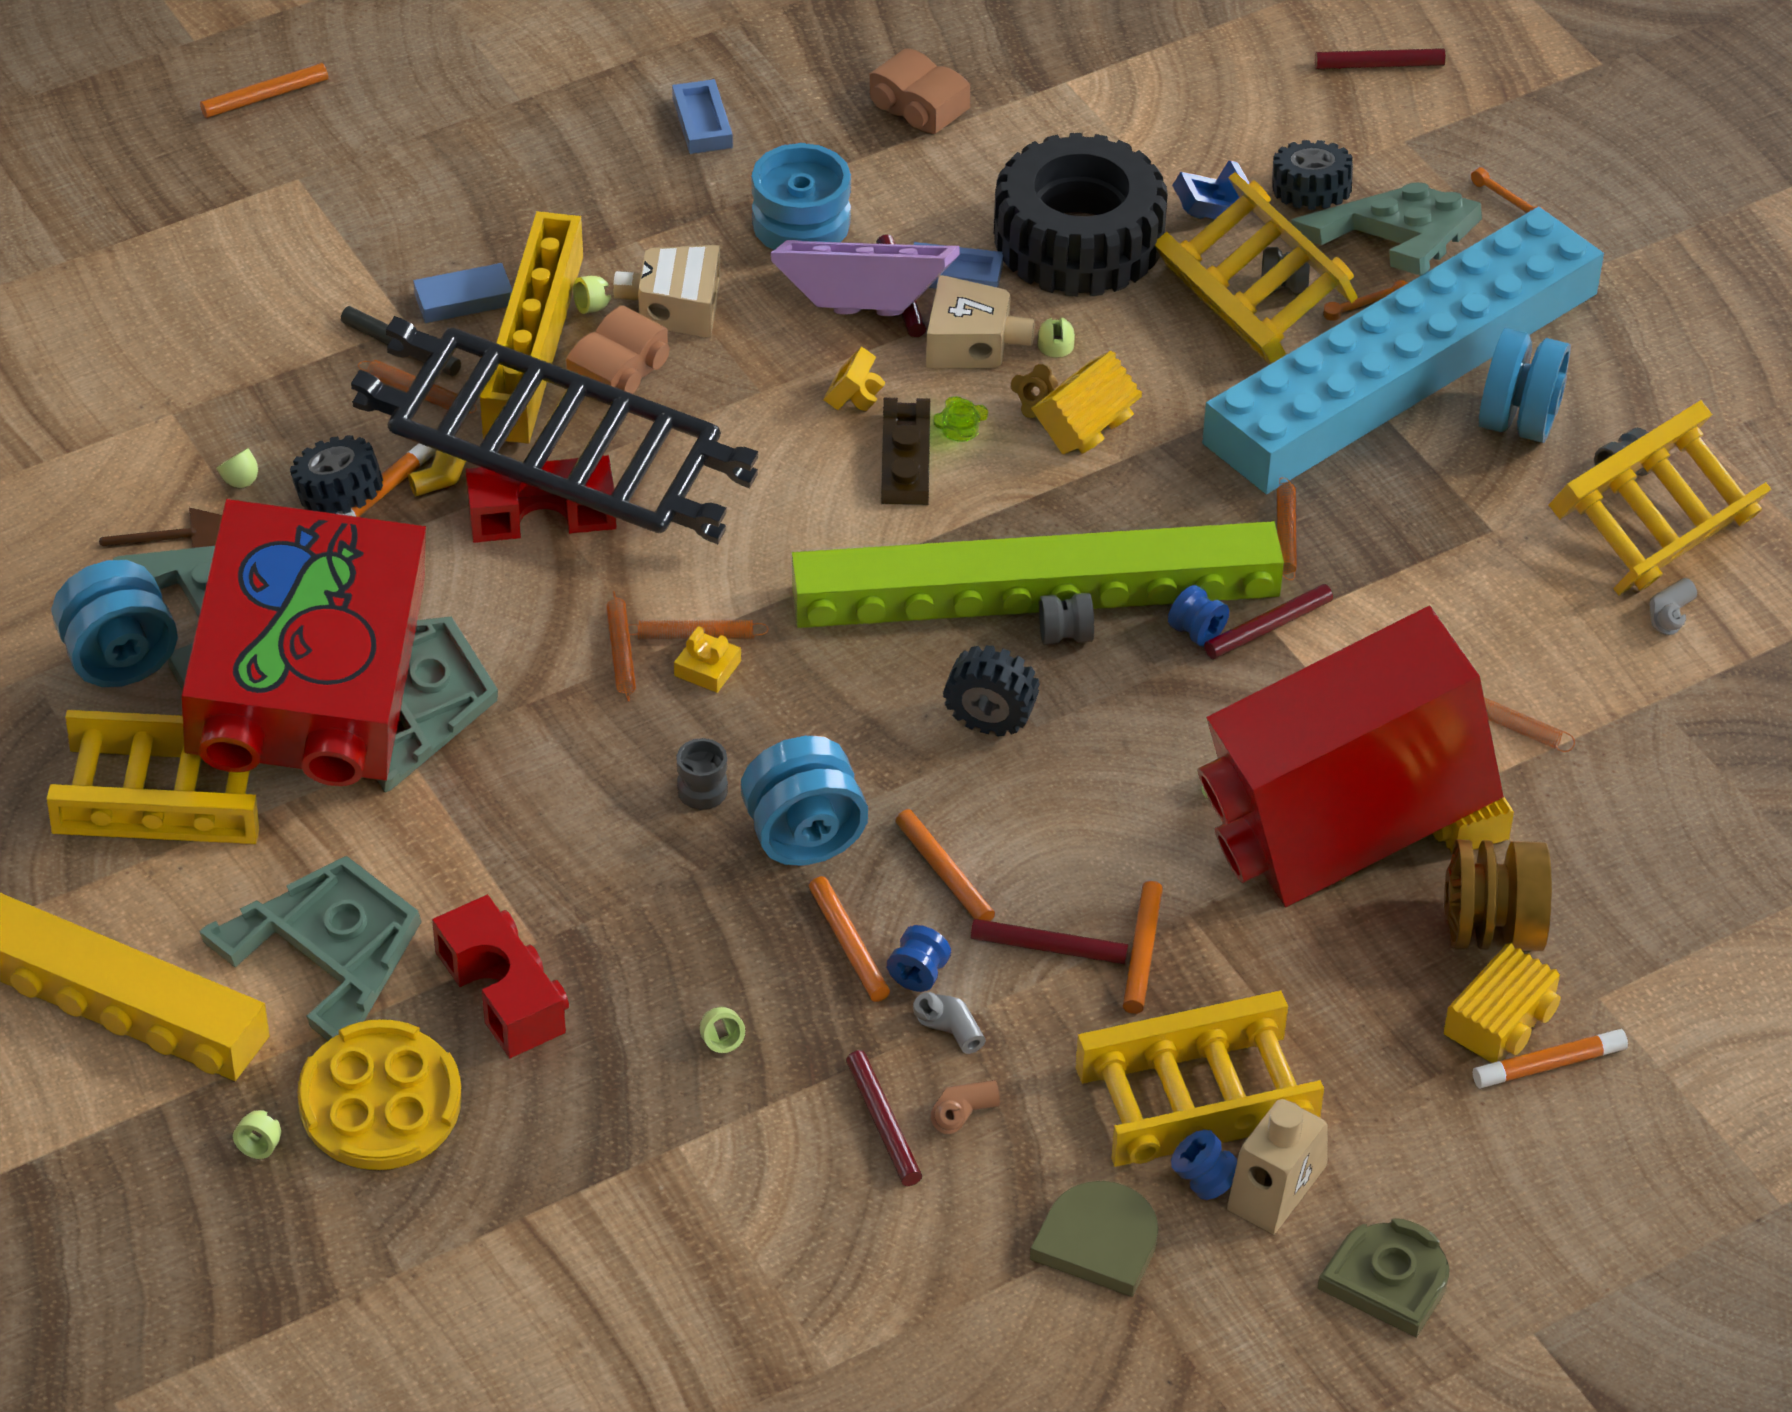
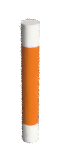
M418 443L382 473L383 486L381 490L376 491L377 496L373 500L366 499L365 506L361 508L357 506L352 507V512L343 514V511H338L336 514L360 517L405 480L408 474L413 473L436 453L435 449Z
M1622 1029L1479 1066L1473 1068L1474 1082L1480 1089L1626 1050L1628 1048V1040L1625 1032Z

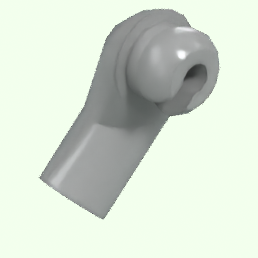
M1682 578L1651 598L1649 602L1651 623L1658 632L1672 635L1677 633L1685 624L1686 614L1681 616L1680 608L1696 599L1698 594L1691 580Z
M924 992L915 999L913 1011L922 1025L952 1033L961 1050L966 1054L974 1053L984 1046L986 1039L968 1007L961 999L932 992Z

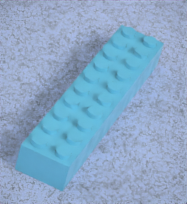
M1538 206L1207 401L1202 444L1267 495L1283 485L1281 483L1285 484V482H1288L1286 479L1290 481L1491 359L1504 328L1525 332L1530 335L1596 295L1604 253Z

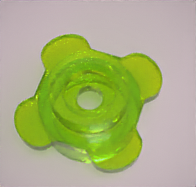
M958 396L949 397L945 401L943 411L934 415L933 423L937 428L942 429L943 434L948 439L957 442L969 441L977 436L980 421L988 418V409L983 405H974L971 401Z

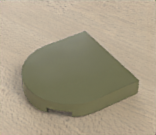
M1092 1181L1076 1185L1065 1191L1054 1202L1031 1246L1030 1260L1133 1297L1156 1249L1158 1236L1156 1214L1150 1203L1141 1194L1125 1185L1110 1181Z
M1393 1218L1391 1223H1379L1370 1226L1362 1224L1353 1229L1319 1276L1317 1289L1417 1338L1445 1294L1450 1269L1446 1256L1439 1246L1440 1241L1432 1232L1412 1221Z

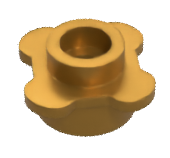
M1037 364L1032 372L1026 375H1015L1011 380V390L1018 394L1022 403L1021 412L1027 418H1035L1036 415L1031 407L1059 386L1057 379L1052 375L1051 368L1045 364ZM1034 387L1039 388L1040 392L1038 395L1033 393Z

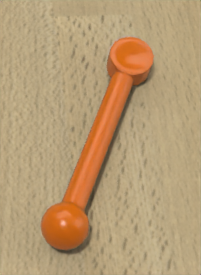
M1479 167L1471 173V180L1476 186L1482 187L1485 185L1524 212L1528 213L1538 207H1533L1490 179L1489 173L1484 168Z
M1398 280L1391 288L1357 298L1352 304L1349 301L1342 304L1328 302L1324 305L1323 316L1330 321L1338 320L1341 317V313L1377 302L1408 283L1404 280Z

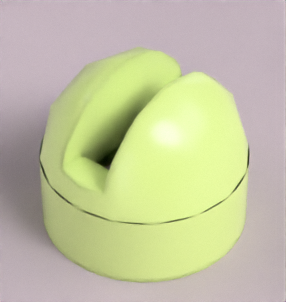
M584 276L575 279L573 298L580 313L598 312L608 305L611 295H605L604 289L609 287L608 282L598 276Z
M1061 317L1060 320L1049 318L1041 324L1038 331V349L1043 354L1050 357H1063L1073 351L1075 333L1069 321ZM1054 336H1061L1062 339H1054Z
M249 448L216 468L227 484L237 488L250 486L256 480L258 474L257 461Z
M720 1006L704 1014L700 1022V1034L711 1050L718 1053H728L739 1047L744 1040L745 1025L735 1011ZM721 1019L728 1035L719 1039L714 1023Z
M264 1110L252 1111L241 1119L233 1132V1141L236 1147L245 1155L255 1159L269 1157L281 1136V1127L278 1120H273L267 1116L268 1112ZM252 1131H257L261 1134V1137H257Z

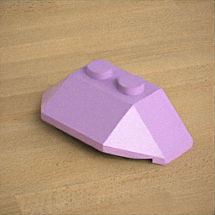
M786 240L771 252V261L817 307L834 308V312L837 314H853L861 311V309H876L878 315L895 316L902 314L907 307L916 301L960 255L959 246Z

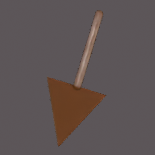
M189 507L191 528L105 536L99 539V544L101 546H112L192 537V548L215 546L222 515Z

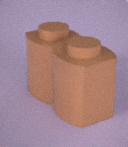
M903 49L870 73V98L881 110H886L893 115L903 116L911 126L923 132L936 134L970 109V83L956 71L947 67L936 66L924 54L913 49Z
M624 305L619 306L602 320L595 332L589 333L574 346L566 358L567 370L634 394L640 385L641 378L650 374L654 369H660L666 362L670 351L668 329Z

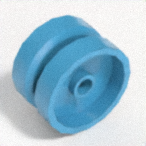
M796 143L782 145L770 150L755 163L751 175L752 196L754 199L752 204V225L756 237L766 247L775 250L786 240L841 242L847 236L851 223V205L849 202L851 173L847 162L836 152L820 145Z
M1504 328L1496 345L1488 371L1480 406L1479 427L1504 433L1511 426L1517 409L1520 407L1517 420L1519 436L1545 443L1562 402L1567 381L1571 345L1545 338L1537 347L1530 364L1532 353L1530 335L1525 332Z
M106 560L85 567L68 578L57 591L51 607L55 628L61 641L66 645L67 655L74 670L85 682L100 687H123L147 678L158 671L171 657L178 640L176 623L169 608L163 602L162 593L154 577L144 566L128 560Z
M800 736L783 740L763 750L749 763L741 778V796L749 815L754 820V829L761 847L769 858L784 865L805 866L826 861L850 847L861 836L868 823V805L860 787L854 780V772L848 757L838 743L828 738Z

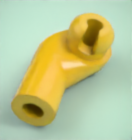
M436 450V455L430 468L408 474L409 484L414 496L416 497L456 484L466 461Z

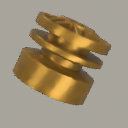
M1456 839L1452 849L1451 861L1446 870L1444 885V912L1449 924L1452 947L1454 949H1468L1472 929L1475 926L1478 948L1488 950L1494 936L1495 926H1502L1505 944L1512 943L1515 949L1521 948L1522 951H1544L1549 935L1552 899L1551 860L1548 844L1545 842L1510 841L1505 854L1504 864H1497L1492 841L1482 840L1478 850L1477 862L1474 863L1471 841Z

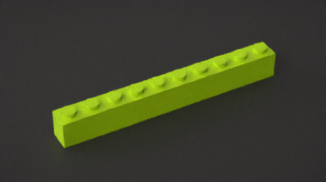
M1275 521L792 552V591L797 628L1036 613L1039 612L1040 596L1055 595L1061 601H1064L1079 593H1090L1093 609L1173 604L1181 592L1192 585H1197L1204 589L1208 599L1211 601L1280 597L1284 560Z

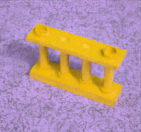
M1234 172L1228 178L1239 199L1189 242L1185 239L1179 243L1166 231L1157 239L1155 247L1166 266L1270 365L1287 355L1280 343L1285 338L1283 333L1334 288L1351 304L1358 296L1350 283L1354 275L1348 266L1337 256L1330 260L1269 203L1271 201L1270 196L1258 182L1252 180L1248 184ZM1251 211L1265 223L1262 228L1217 267L1211 265L1206 269L1200 263L1203 260L1201 255ZM1278 237L1293 249L1244 293L1238 291L1233 295L1227 289L1230 286L1228 281ZM1306 262L1321 275L1272 319L1266 317L1260 321L1254 315L1257 312L1255 307Z
M1702 400L1567 483L1548 504L1559 520L1575 510L1580 515L1586 514L1630 571L1613 588L1618 596L1633 586H1636L1639 591L1646 589L1663 575L1660 570L1661 568L1735 521L1739 527L1749 522L1762 511L1758 503L1772 490L1767 482L1745 495L1702 441L1701 437L1704 434L1700 428L1713 415ZM1674 447H1677L1680 452L1686 450L1729 506L1712 516L1670 463L1668 458L1671 455L1668 451ZM1641 468H1644L1647 473L1653 471L1696 527L1679 538L1635 482L1637 478L1635 472ZM1608 489H1611L1614 494L1619 492L1663 549L1645 559L1601 501L1604 499L1602 493Z
M67 710L65 719L70 752H79L72 785L50 784L47 805L52 834L257 844L259 820L256 795L246 794L250 771L229 772L225 793L195 792L201 757L200 755L184 753L183 716ZM100 753L129 755L123 788L93 786ZM150 756L180 757L174 790L144 789Z
M1281 990L1078 1034L1075 1068L1080 1081L1084 1084L1105 1080L1122 1123L1114 1126L1111 1156L1114 1167L1131 1163L1143 1164L1158 1157L1171 1155L1187 1136L1204 1129L1211 1130L1221 1143L1247 1138L1275 1102L1280 1099L1293 1102L1300 1108L1318 1117L1321 1116L1324 1086L1321 1080L1297 1085L1278 1042L1284 1040L1288 1004ZM1254 1046L1258 1047L1276 1090L1246 1096L1228 1052ZM1203 1057L1208 1060L1224 1101L1195 1108L1177 1063ZM1156 1069L1173 1113L1143 1119L1125 1074Z

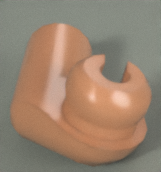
M996 1080L947 1087L932 1108L931 1121L933 1126L943 1134H952L962 1128L973 1110L999 1107L1000 1096Z

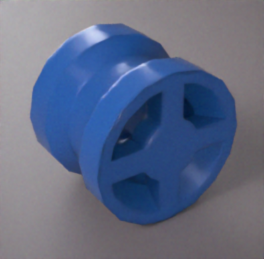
M1192 585L1182 591L1176 598L1168 614V623L1177 631H1187L1190 633V638L1194 643L1204 647L1206 641L1220 635L1228 621L1230 610L1223 602L1208 599L1206 591L1201 587Z
M913 925L908 927L900 938V948L894 949L887 960L886 968L890 976L904 988L917 992L928 991L938 978L937 969L943 968L951 957V948L948 941L934 929L923 925Z
M1204 1129L1187 1136L1175 1149L1171 1158V1167L1181 1178L1190 1179V1188L1200 1199L1209 1200L1216 1198L1232 1186L1237 1158L1230 1151L1222 1150L1221 1141L1211 1130Z

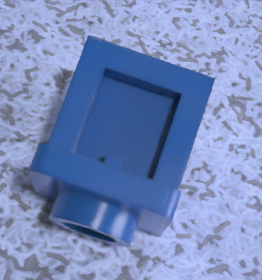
M1228 161L1217 179L1180 172L1172 186L1187 214L1198 219L1205 217L1216 219L1239 199L1228 177L1236 172L1248 184L1249 181L1238 162Z

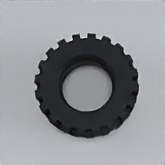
M1070 133L1069 137L1059 138L1058 134L1046 137L1043 143L1040 144L1034 141L1025 146L1021 153L1017 152L1005 164V167L998 175L995 189L993 232L996 249L998 252H1002L1003 261L1012 272L1018 270L1017 275L1030 285L1033 282L1038 283L1041 290L1053 293L1054 290L1064 291L1065 296L1078 297V293H1090L1091 297L1103 295L1105 290L1112 289L1114 292L1122 290L1129 285L1130 280L1136 283L1145 276L1148 270L1155 266L1160 258L1155 244L1157 239L1165 233L1168 199L1167 186L1163 182V176L1155 164H1151V160L1140 150L1132 151L1130 144L1121 140L1115 143L1109 141L1108 137L1095 134L1094 137H1084L1083 133ZM1083 212L1094 214L1095 216H1073L1064 213Z

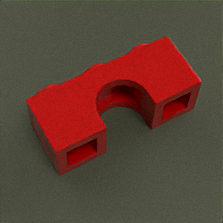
M603 455L585 486L611 495L614 490L610 458L609 455ZM579 458L546 461L542 470L567 479ZM483 467L465 468L473 543L520 539L521 520L528 513L539 509H550L562 514L567 520L569 534L617 529L616 518Z
M487 894L432 919L435 953L459 987L483 978L499 980V982L482 989L484 1023L509 1059L566 1033L565 1010L569 1008L566 992L558 980H549L544 973L543 964L538 952L531 944L525 946L521 941L515 921L507 910L500 912Z

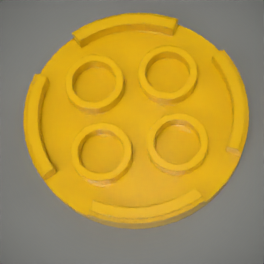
M368 1020L339 1029L338 1035L323 1044L313 1056L307 1058L298 1081L299 1113L303 1126L311 1140L331 1158L360 1169H394L423 1159L436 1150L449 1136L456 1124L461 1108V1080L457 1065L450 1052H446L436 1041L421 1033L419 1027L395 1020Z

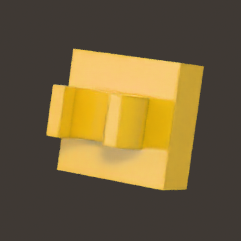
M861 346L838 370L823 400L836 410H839L851 399L858 409L867 411L877 401L875 395L885 385V381L879 375L869 372L876 356Z
M698 626L686 641L684 650L674 661V676L718 693L740 664L741 647L728 643L725 636L720 635L719 638L707 635L704 633L703 628Z

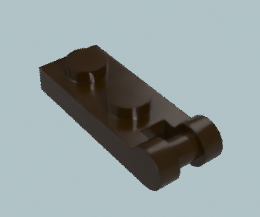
M884 397L881 504L929 505L930 398H916V403L898 402V398ZM897 421L916 422V425H897Z

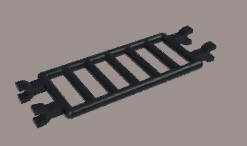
M394 316L386 328V335L392 337L391 342L387 346V353L401 358L412 356L425 361L409 389L405 393L386 386L378 378L362 370L358 371L351 382V389L358 392L352 401L353 407L367 412L377 410L391 415L387 426L393 434L655 533L665 532L670 523L674 522L695 530L703 539L718 545L726 531V525L721 522L727 513V507L711 502L700 504L685 497L703 466L725 473L732 481L749 489L758 475V469L753 466L758 459L759 451L747 447L732 448L719 443L721 431L715 424L457 328H448L441 338H437L418 331L410 322ZM456 348L481 357L437 429L412 421V418ZM499 364L524 373L480 446L455 437ZM542 380L567 389L523 462L498 453ZM585 396L610 405L567 479L542 470ZM628 413L654 422L611 495L585 486ZM672 429L696 437V442L655 512L629 502Z

